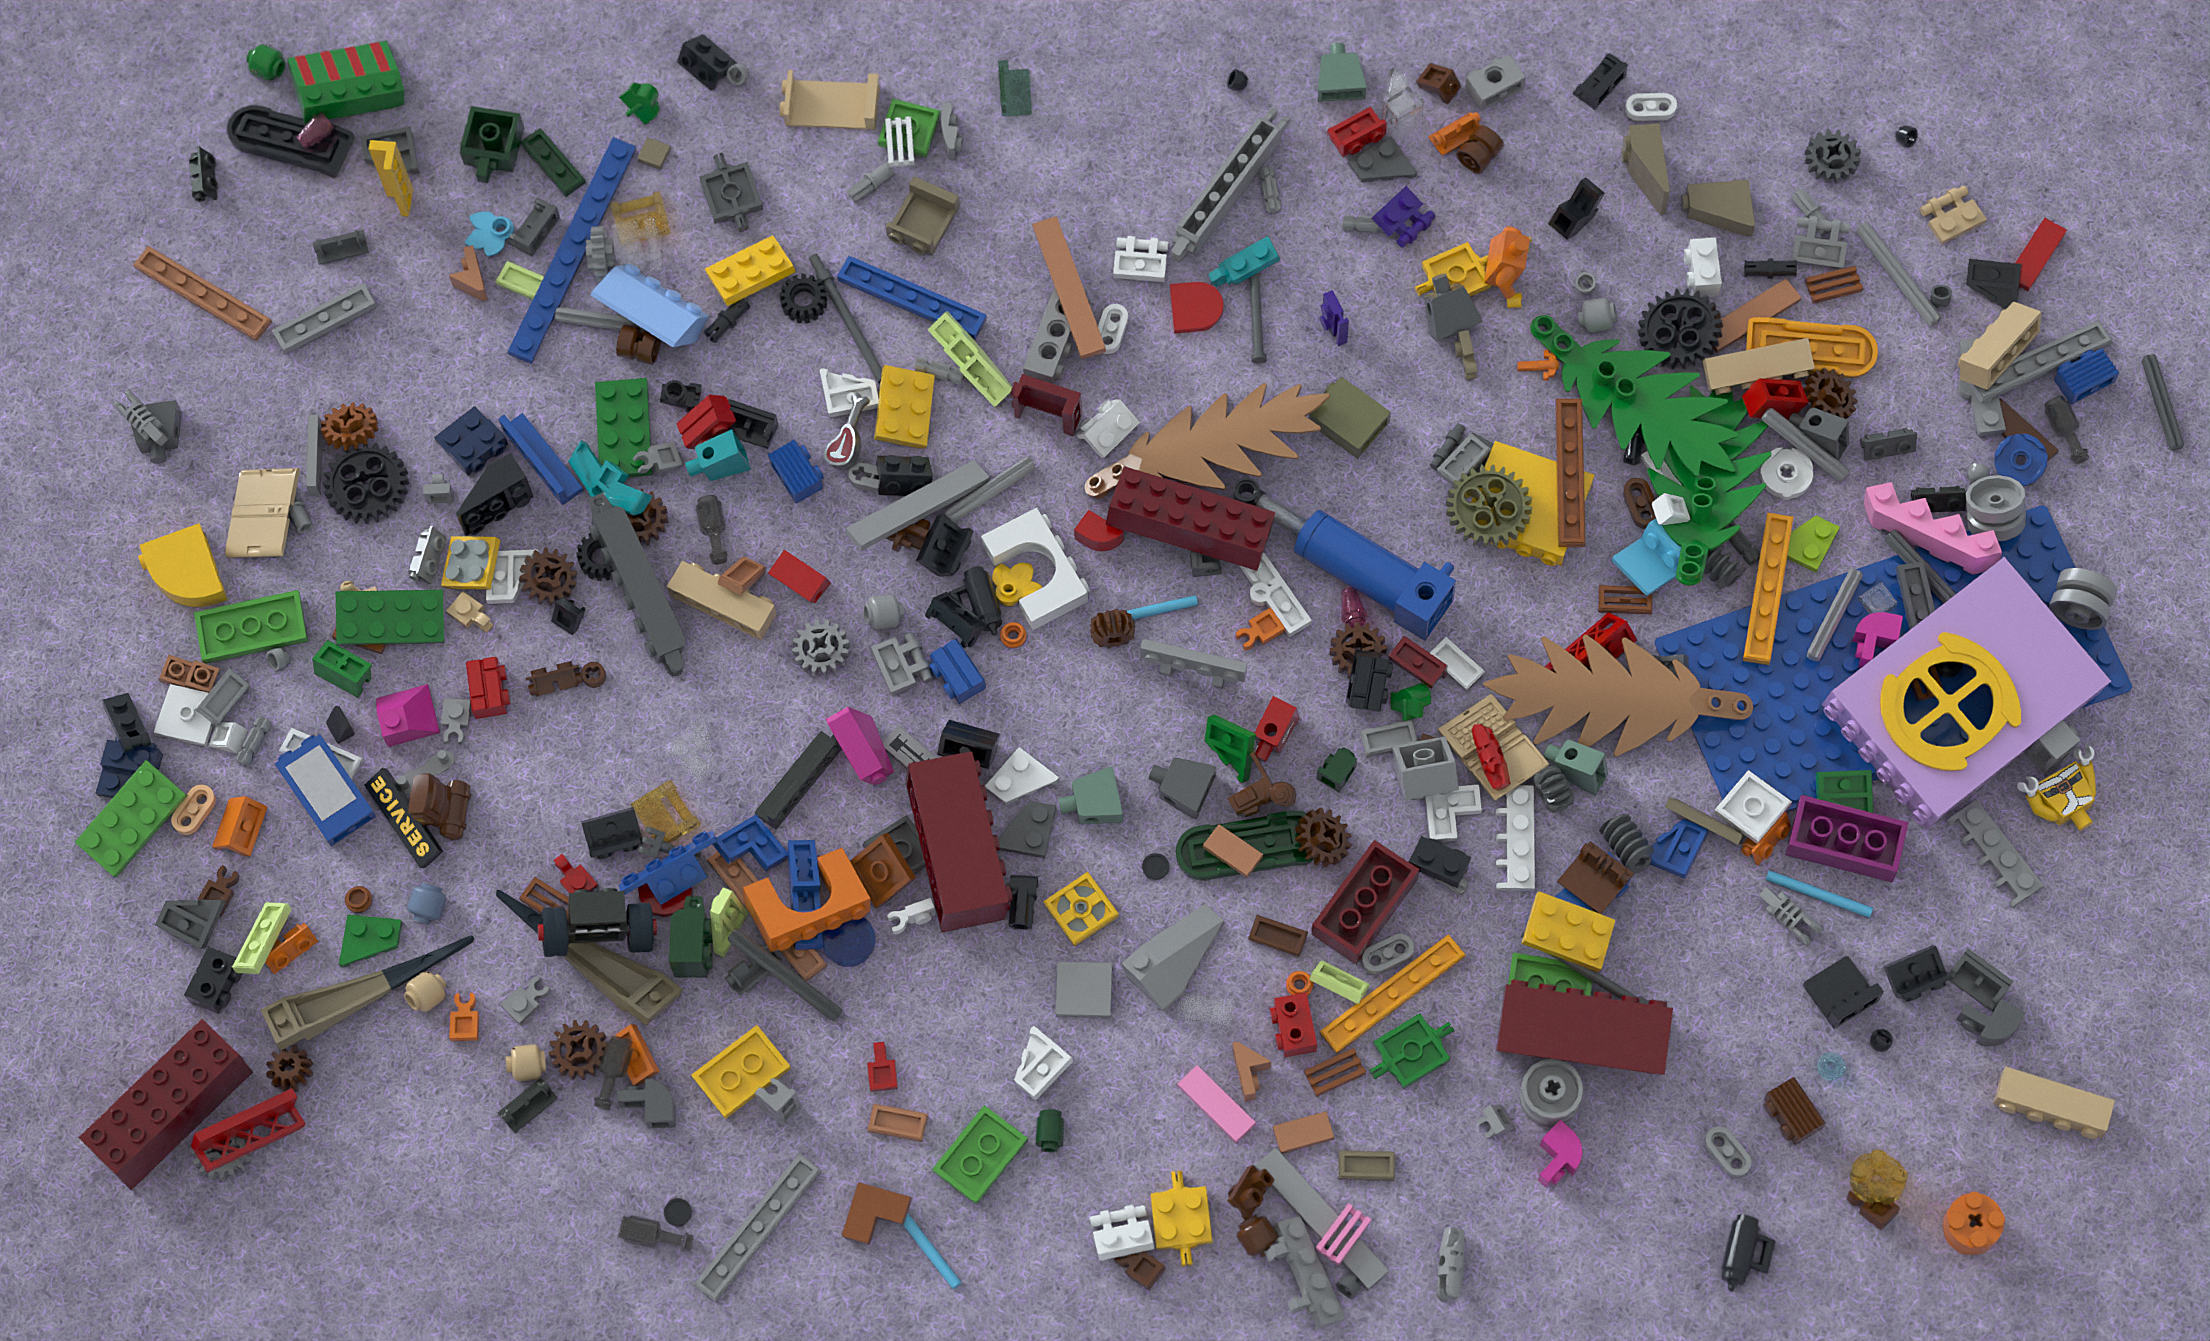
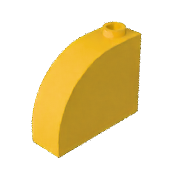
M200 523L139 545L142 554L138 555L143 570L148 569L159 590L172 601L190 607H206L228 600L206 534Z

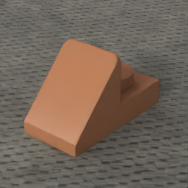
M474 246L464 247L465 257L461 258L464 271L449 275L452 286L481 301H486L488 299Z
M1233 1042L1232 1051L1245 1102L1256 1100V1091H1259L1260 1087L1257 1074L1251 1075V1073L1271 1069V1061L1245 1045Z

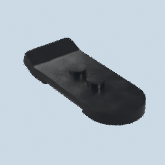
M249 105L240 108L233 113L227 123V134L230 142L239 151L318 171L332 178L338 175L354 140V134L351 131L338 125L326 122L304 124L303 118L272 111L271 108L260 105Z

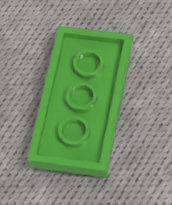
M299 590L194 612L201 660L205 664L308 642Z
M145 760L78 837L75 843L112 876L117 877L188 795L154 765Z

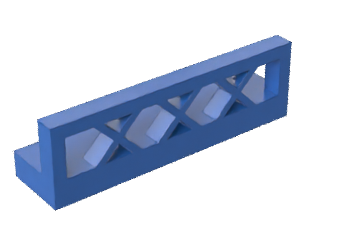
M523 413L511 421L505 415L498 418L502 431L561 505H564L583 492L582 486Z

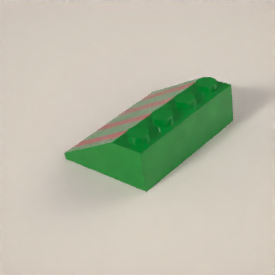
M387 41L287 58L304 124L392 109L404 105V87Z

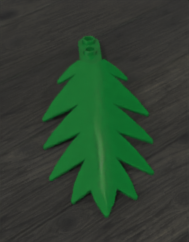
M1541 315L1533 319L1530 325L1532 335L1564 364L1562 368V382L1566 392H1570L1576 379L1577 390L1580 399H1582V407L1592 429L1597 428L1611 404L1612 419L1620 448L1622 450L1626 449L1641 424L1649 456L1657 470L1661 469L1670 442L1681 462L1694 476L1699 475L1701 462L1731 473L1735 471L1728 455L1719 444L1738 437V432L1720 425L1692 421L1727 404L1728 400L1713 397L1667 399L1699 378V373L1681 372L1640 377L1667 359L1670 353L1649 350L1604 353L1618 345L1620 340H1599L1581 347L1550 316ZM1538 327H1545L1547 332L1541 331ZM1563 343L1566 349H1561L1557 344Z
M1694 386L1689 387L1690 397H1705ZM1712 391L1709 397L1727 399V404L1695 420L1720 425L1735 431L1748 413L1743 398L1734 402L1732 392L1716 395V392ZM1764 421L1735 431L1738 432V437L1719 444L1735 468L1733 473L1701 462L1699 475L1694 476L1681 462L1670 444L1668 445L1664 461L1680 484L1651 468L1647 469L1658 497L1664 493L1683 497L1690 516L1688 522L1662 525L1669 537L1678 546H1681L1676 571V579L1680 583L1692 586L1702 581L1708 550L1719 547L1740 530V525L1724 528L1744 512L1766 488V483L1730 491L1759 469L1772 455L1769 451L1734 460L1768 428L1769 425Z

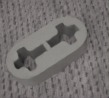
M856 463L849 469V481L854 487L878 493L879 480L877 479H879L875 465ZM860 471H864L866 477H862L861 480H857L856 475L854 474H859Z

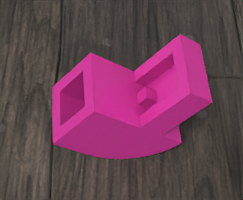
M1876 612L1869 614L1860 621L1852 639V642L1858 643L1855 658H1859L1858 668H1862L1873 659L1875 646L1888 648L1899 639L1903 616Z
M1560 1120L1542 1138L1540 1146L1554 1158L1538 1177V1181L1545 1188L1551 1182L1556 1185L1566 1174L1563 1171L1564 1168L1574 1175L1582 1158V1145L1578 1136Z

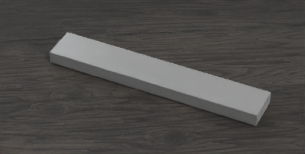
M2098 320L2018 356L1988 390L1968 383L1980 403H1983L2058 369L2060 365L2067 361L2072 363L2079 360L2080 356L2089 350L2096 352L2111 345L2112 339Z
M973 460L847 527L845 534L862 551L977 490L989 482L990 477Z
M1275 1147L1255 1165V1168L1258 1171L1266 1169L1275 1180L1272 1184L1273 1189L1322 1240L1339 1216ZM1345 1222L1341 1224L1326 1244L1328 1248H1330L1347 1225ZM1352 1230L1349 1231L1333 1253L1336 1257L1353 1236L1354 1232ZM1360 1238L1341 1262L1352 1274L1356 1275V1279L1361 1281V1284L1367 1291L1389 1273L1385 1265Z
M799 1153L693 1285L714 1302H717L821 1173V1169Z

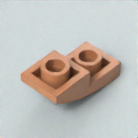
M168 654L159 681L209 693L214 686L220 669L196 660L192 663Z

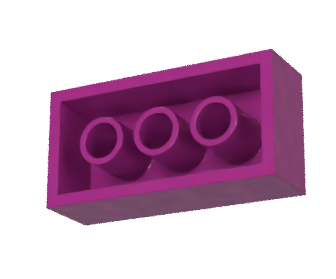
M1801 795L1796 807L1785 855L1893 882L1898 871L1909 822Z

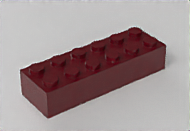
M1124 466L1109 505L1106 525L1258 571L1276 512Z

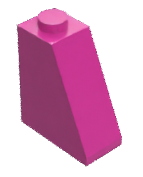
M846 707L826 719L828 726L861 781L877 785L886 781L887 776L894 773L872 716Z

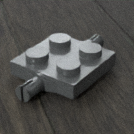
M719 153L720 160L718 155L715 154L713 158L717 169L709 174L699 176L714 224L735 219L738 231L743 232L741 222L746 231L749 226L745 216L763 209L749 164L744 162L738 165H727L723 153Z

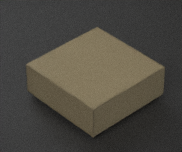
M647 137L637 160L639 163L661 170L671 151V146Z

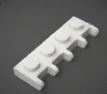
M1519 785L1506 794V808L1496 809V816H1506V834H1497L1496 841L1507 842V859L1496 860V867H1507V883H1497V891L1535 890L1534 786Z

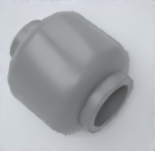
M1606 297L1585 301L1582 311H1578L1580 326H1585L1591 334L1611 330L1614 323L1617 322L1614 302H1610Z
M892 594L872 596L867 604L863 606L865 623L874 630L896 628L899 625L900 618L904 617L903 604L898 602Z

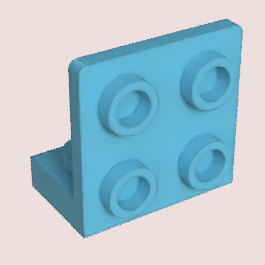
M1657 519L1649 522L1642 537L1614 555L1612 562L1646 596H1649L1676 578L1681 546H1678L1665 532L1662 525L1658 524Z

